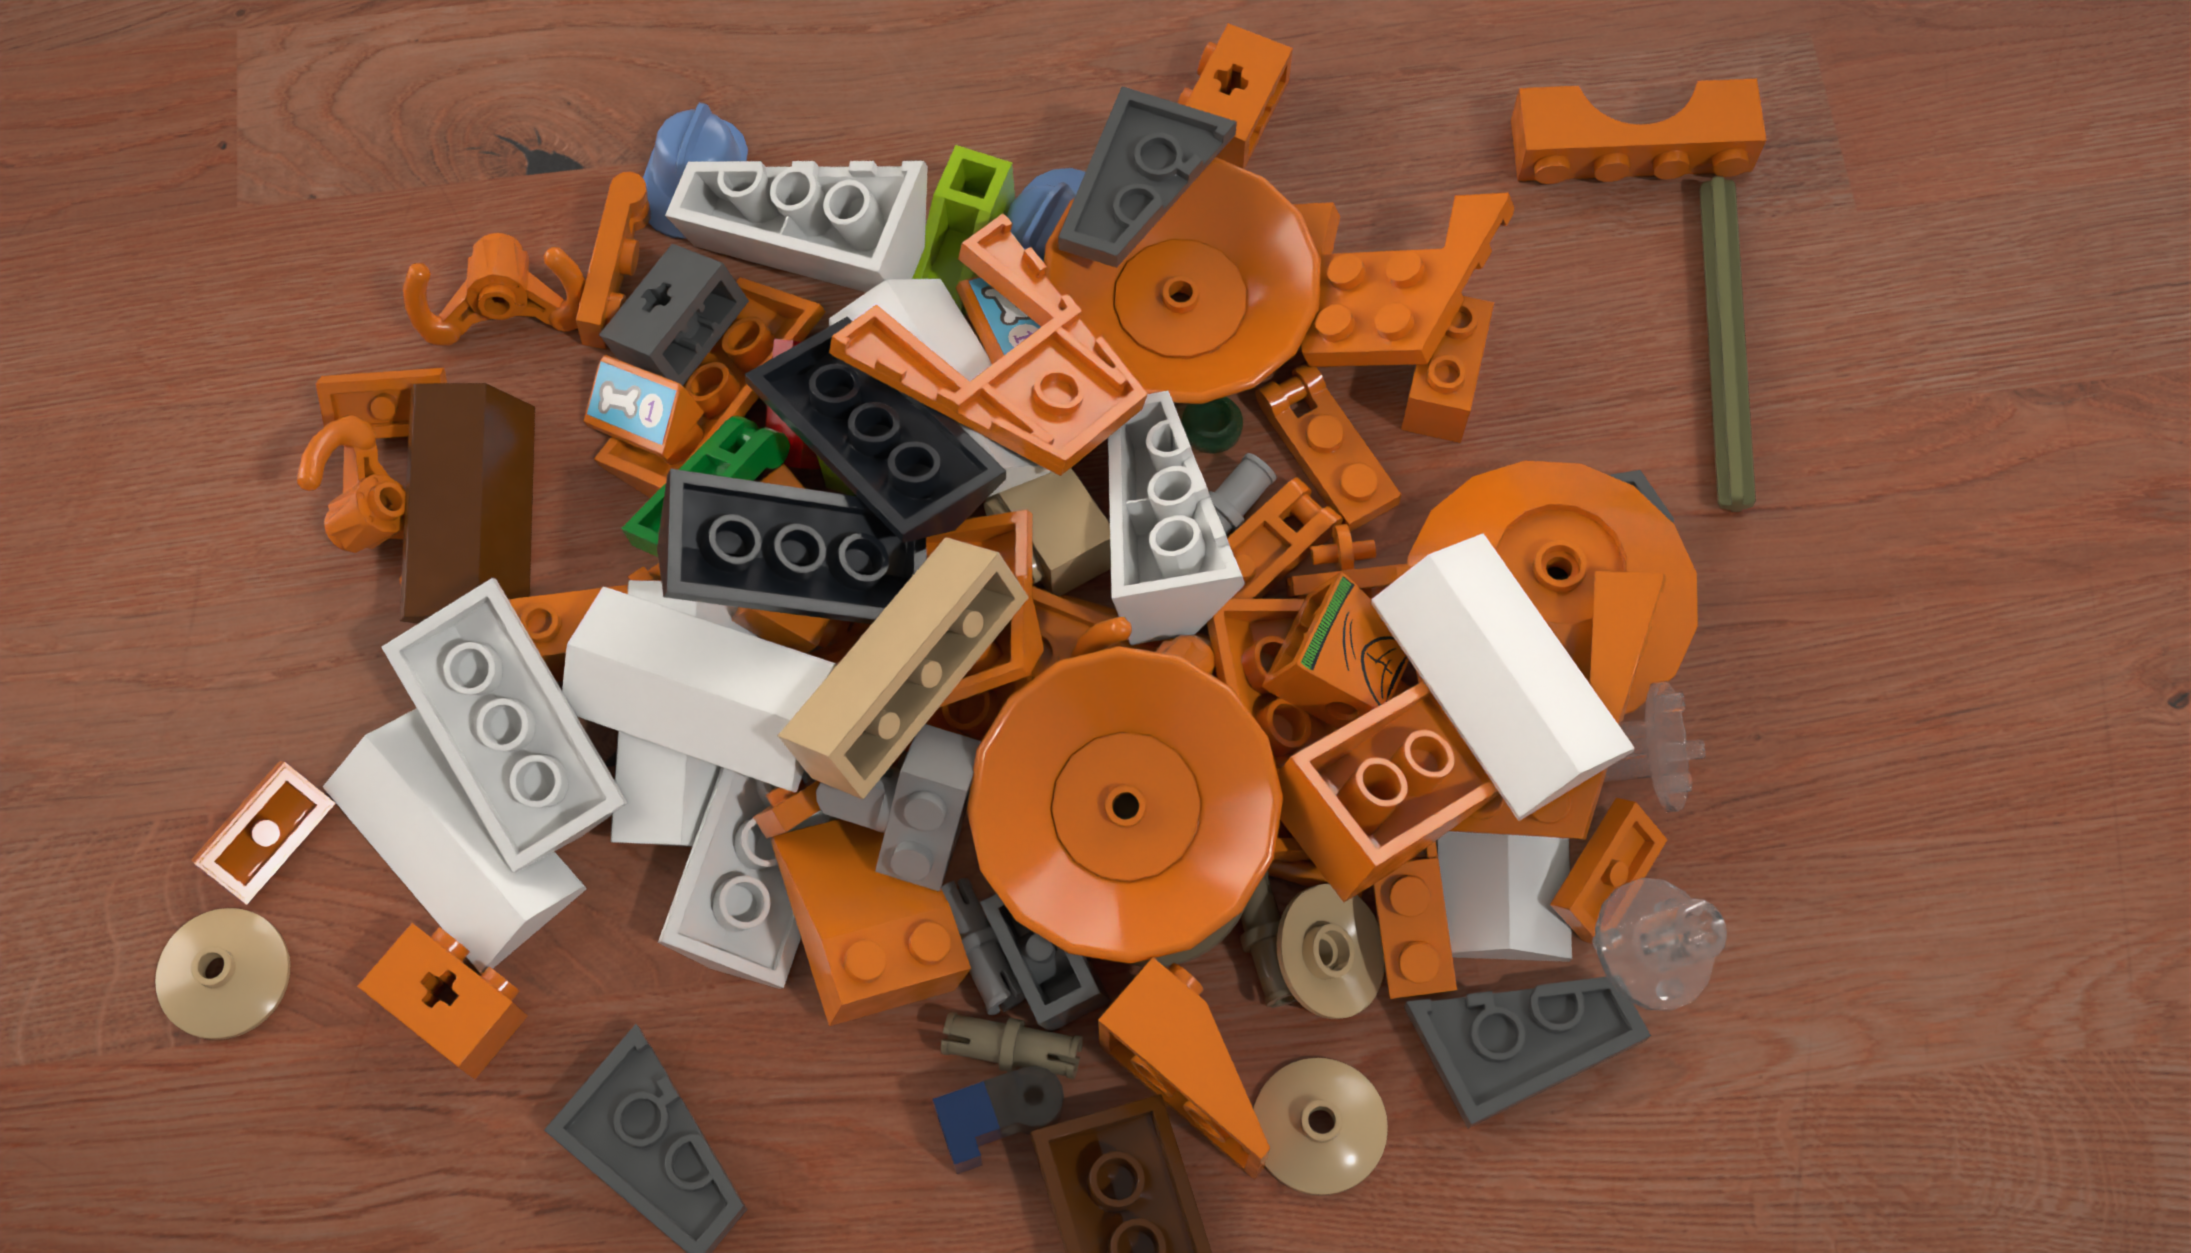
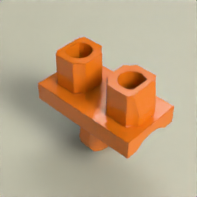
M1347 524L1334 525L1332 533L1333 544L1311 546V559L1313 565L1335 563L1336 572L1286 578L1288 597L1305 599L1312 591L1340 572H1343L1372 599L1398 579L1397 566H1407V564L1354 569V561L1376 558L1375 541L1372 539L1352 542Z

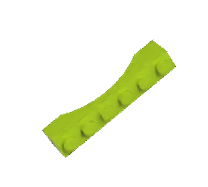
M955 145L933 195L925 226V248L912 279H941L964 318L967 311L958 295L956 286L960 281L974 278L978 275L958 260L961 244L1002 213L1007 216L1009 207L1015 200L1012 162ZM818 457L826 488L850 496H856Z

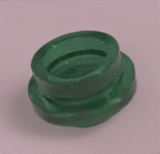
M1223 397L1203 404H1188L1182 415V426L1193 448L1204 453L1215 454L1227 451L1238 442L1243 430V416L1239 407L1231 399Z

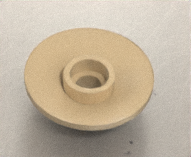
M1320 884L1299 892L1285 908L1277 932V957L1283 979L1295 999L1311 1013L1327 1019L1348 1018L1367 1008L1380 989L1385 966L1379 925L1366 903L1357 895L1343 902L1330 884Z
M224 908L203 913L184 924L171 937L163 949L157 965L155 979L156 993L160 1006L171 1022L193 1036L208 1040H223L243 1035L267 1020L284 997L289 983L291 967L287 945L279 931L270 922L253 912L237 908ZM215 958H223V971L217 977L207 979L205 971L210 962Z
M1308 1058L1293 1062L1270 1077L1256 1099L1253 1109L1271 1148L1265 1168L1279 1182L1295 1191L1319 1196L1347 1191L1369 1176L1384 1152L1388 1124L1382 1099L1372 1083L1363 1074L1343 1062L1328 1058ZM1317 1110L1328 1112L1333 1118L1334 1128L1326 1134H1319L1313 1131L1308 1122V1117L1312 1112Z

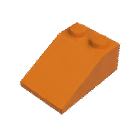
M1424 681L1292 755L1278 773L1283 794L1280 820L1343 902L1348 901L1397 870L1500 794Z
M842 819L783 833L772 837L770 840L829 1027L955 991L971 969L951 907L942 889L940 891L932 890L875 872L885 833Z
M1152 957L1098 1019L1100 1048L1155 1095L1161 1094L1166 1105L1255 1180L1264 1169L1271 1148L1209 1006L1199 996L1204 989L1196 978L1180 965L1172 963L1166 968Z

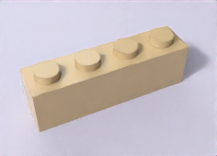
M1072 468L1062 476L1051 472L992 495L983 504L987 516L1026 509L1033 514L1032 584L1041 581L1047 592L1060 597L1111 569L1110 523Z
M945 537L778 734L779 739L812 779L862 800L867 796L1029 598L999 552Z

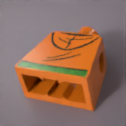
M1340 572L1306 596L1262 684V687L1270 693L1337 729L1412 688L1401 680L1409 661L1408 657L1372 606L1371 599L1343 572Z

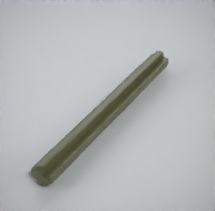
M1715 176L1712 180L1703 182L1699 191L1717 502L1721 509L1731 510V512H1742L1743 509L1754 506L1756 491L1737 193L1733 180L1724 179L1723 176Z

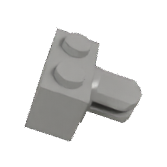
M925 724L914 737L909 751L902 752L897 766L891 765L863 800L820 782L816 790L817 803L821 811L826 815L885 833L875 872L940 891L961 832L970 784L974 773L973 766L976 749L981 741Z

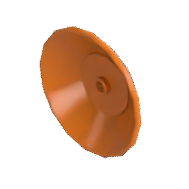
M1217 157L1214 158L1117 268L1059 250L1058 236L1074 198L1069 202L1045 244L1044 264L1047 266L1045 276L1061 296L1069 294L1082 310L1079 319L1097 340L1102 336L1148 394L1169 391L1173 403L1203 404L1256 387L1296 354L1319 310L1321 258L1302 213L1266 178ZM1175 293H1185L1190 299L1186 302H1176L1171 296Z
M1524 460L1472 476L1430 511L1407 557V566H1414L1428 554L1484 533L1589 684L1595 571L1664 573L1666 583L1663 592L1660 593L1650 625L1652 628L1643 657L1640 658L1625 714L1634 712L1676 676L1698 628L1697 572L1675 524L1636 487L1580 463ZM1559 567L1568 574V578L1556 580L1548 574L1547 569Z
M1117 646L1060 660L1008 697L976 749L973 766L974 773L970 784L966 811L980 871L1017 922L1068 954L1132 964L1152 959V957L1157 958L1190 950L1242 913L1274 860L1283 794L1269 737L1232 687L1178 655ZM1130 794L1138 800L1139 810L1134 817L1121 819L1115 815L1113 805L1116 798L1120 795Z

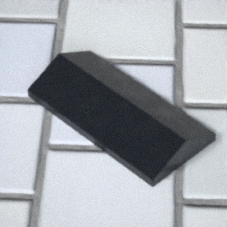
M848 316L745 374V383L903 543L955 531L1006 480V470L955 420L829 353L832 336L852 322Z
M670 469L667 474L657 544L664 598L872 624L927 560L926 538L903 543L856 496Z

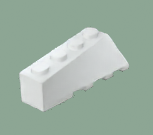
M761 161L688 162L665 216L695 247L867 293L886 279L913 278L925 248L928 166L924 161H902V166H877L874 161H850L849 167H819L815 161H792V167H765Z
M1169 391L1148 394L1143 409L1108 437L1112 601L1119 617H1125L1132 625V633L1128 638L1131 645L1176 638L1180 635H1195L1245 585Z

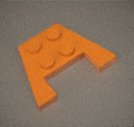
M1509 192L1455 195L1446 242L1442 249L1332 254L1340 221V215L1334 203L1293 204L1302 213L1321 258L1319 310L1301 343L1302 354L1309 367L1428 364L1464 302L1462 290L1473 271L1482 269L1492 253L1489 243L1499 226H1507L1513 216L1515 207Z

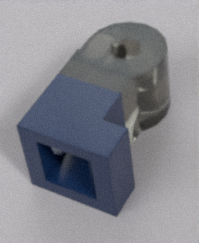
M1039 1066L1023 1067L934 1098V1108L956 1174L982 1166L979 1146L1018 1132L1030 1135L1033 1130L1057 1124L1061 1119L1064 1107L1063 1087L1057 1076L1047 1068Z

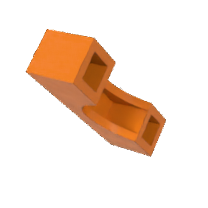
M1757 78L1697 81L1691 99L1681 111L1666 120L1652 124L1625 123L1603 114L1588 101L1579 86L1519 88L1511 117L1517 181H1537L1542 184H1556L1566 179L1586 178L1613 182L1625 177L1656 176L1660 179H1675L1685 174L1714 173L1717 176L1732 177L1744 172H1753L1767 141Z

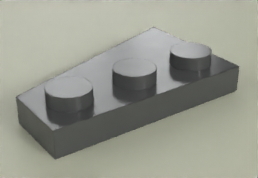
M1122 86L1058 236L1059 250L1117 268L1236 135L1237 121Z
M1618 975L1537 985L1533 989L1492 993V991L1467 994L1466 997L1431 1001V999L1408 1001L1404 1006L1467 1129L1645 1042L1651 1036Z
M637 1024L633 1026L544 1129L545 1132L687 1253H712L748 1210L646 1036Z

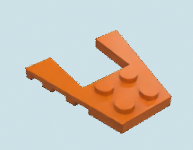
M1002 213L962 242L958 260L1035 321L1041 328L971 381H968L877 304L832 336L829 353L1051 472L1062 476L1143 409L1148 393L1102 336L1097 340L1079 319L1082 310L1069 294L1064 296L1059 294L1045 276L1047 266L1032 247L1024 249L1011 233L1013 223Z
M1397 566V577L1402 576L1413 566ZM1595 571L1590 685L1618 725L1623 721L1630 698L1631 686L1652 628L1650 625L1660 593L1663 592L1666 583L1664 573ZM1416 671L1418 683H1421L1423 679ZM1608 768L1520 821L1517 820L1501 794H1499L1450 831L1586 840Z

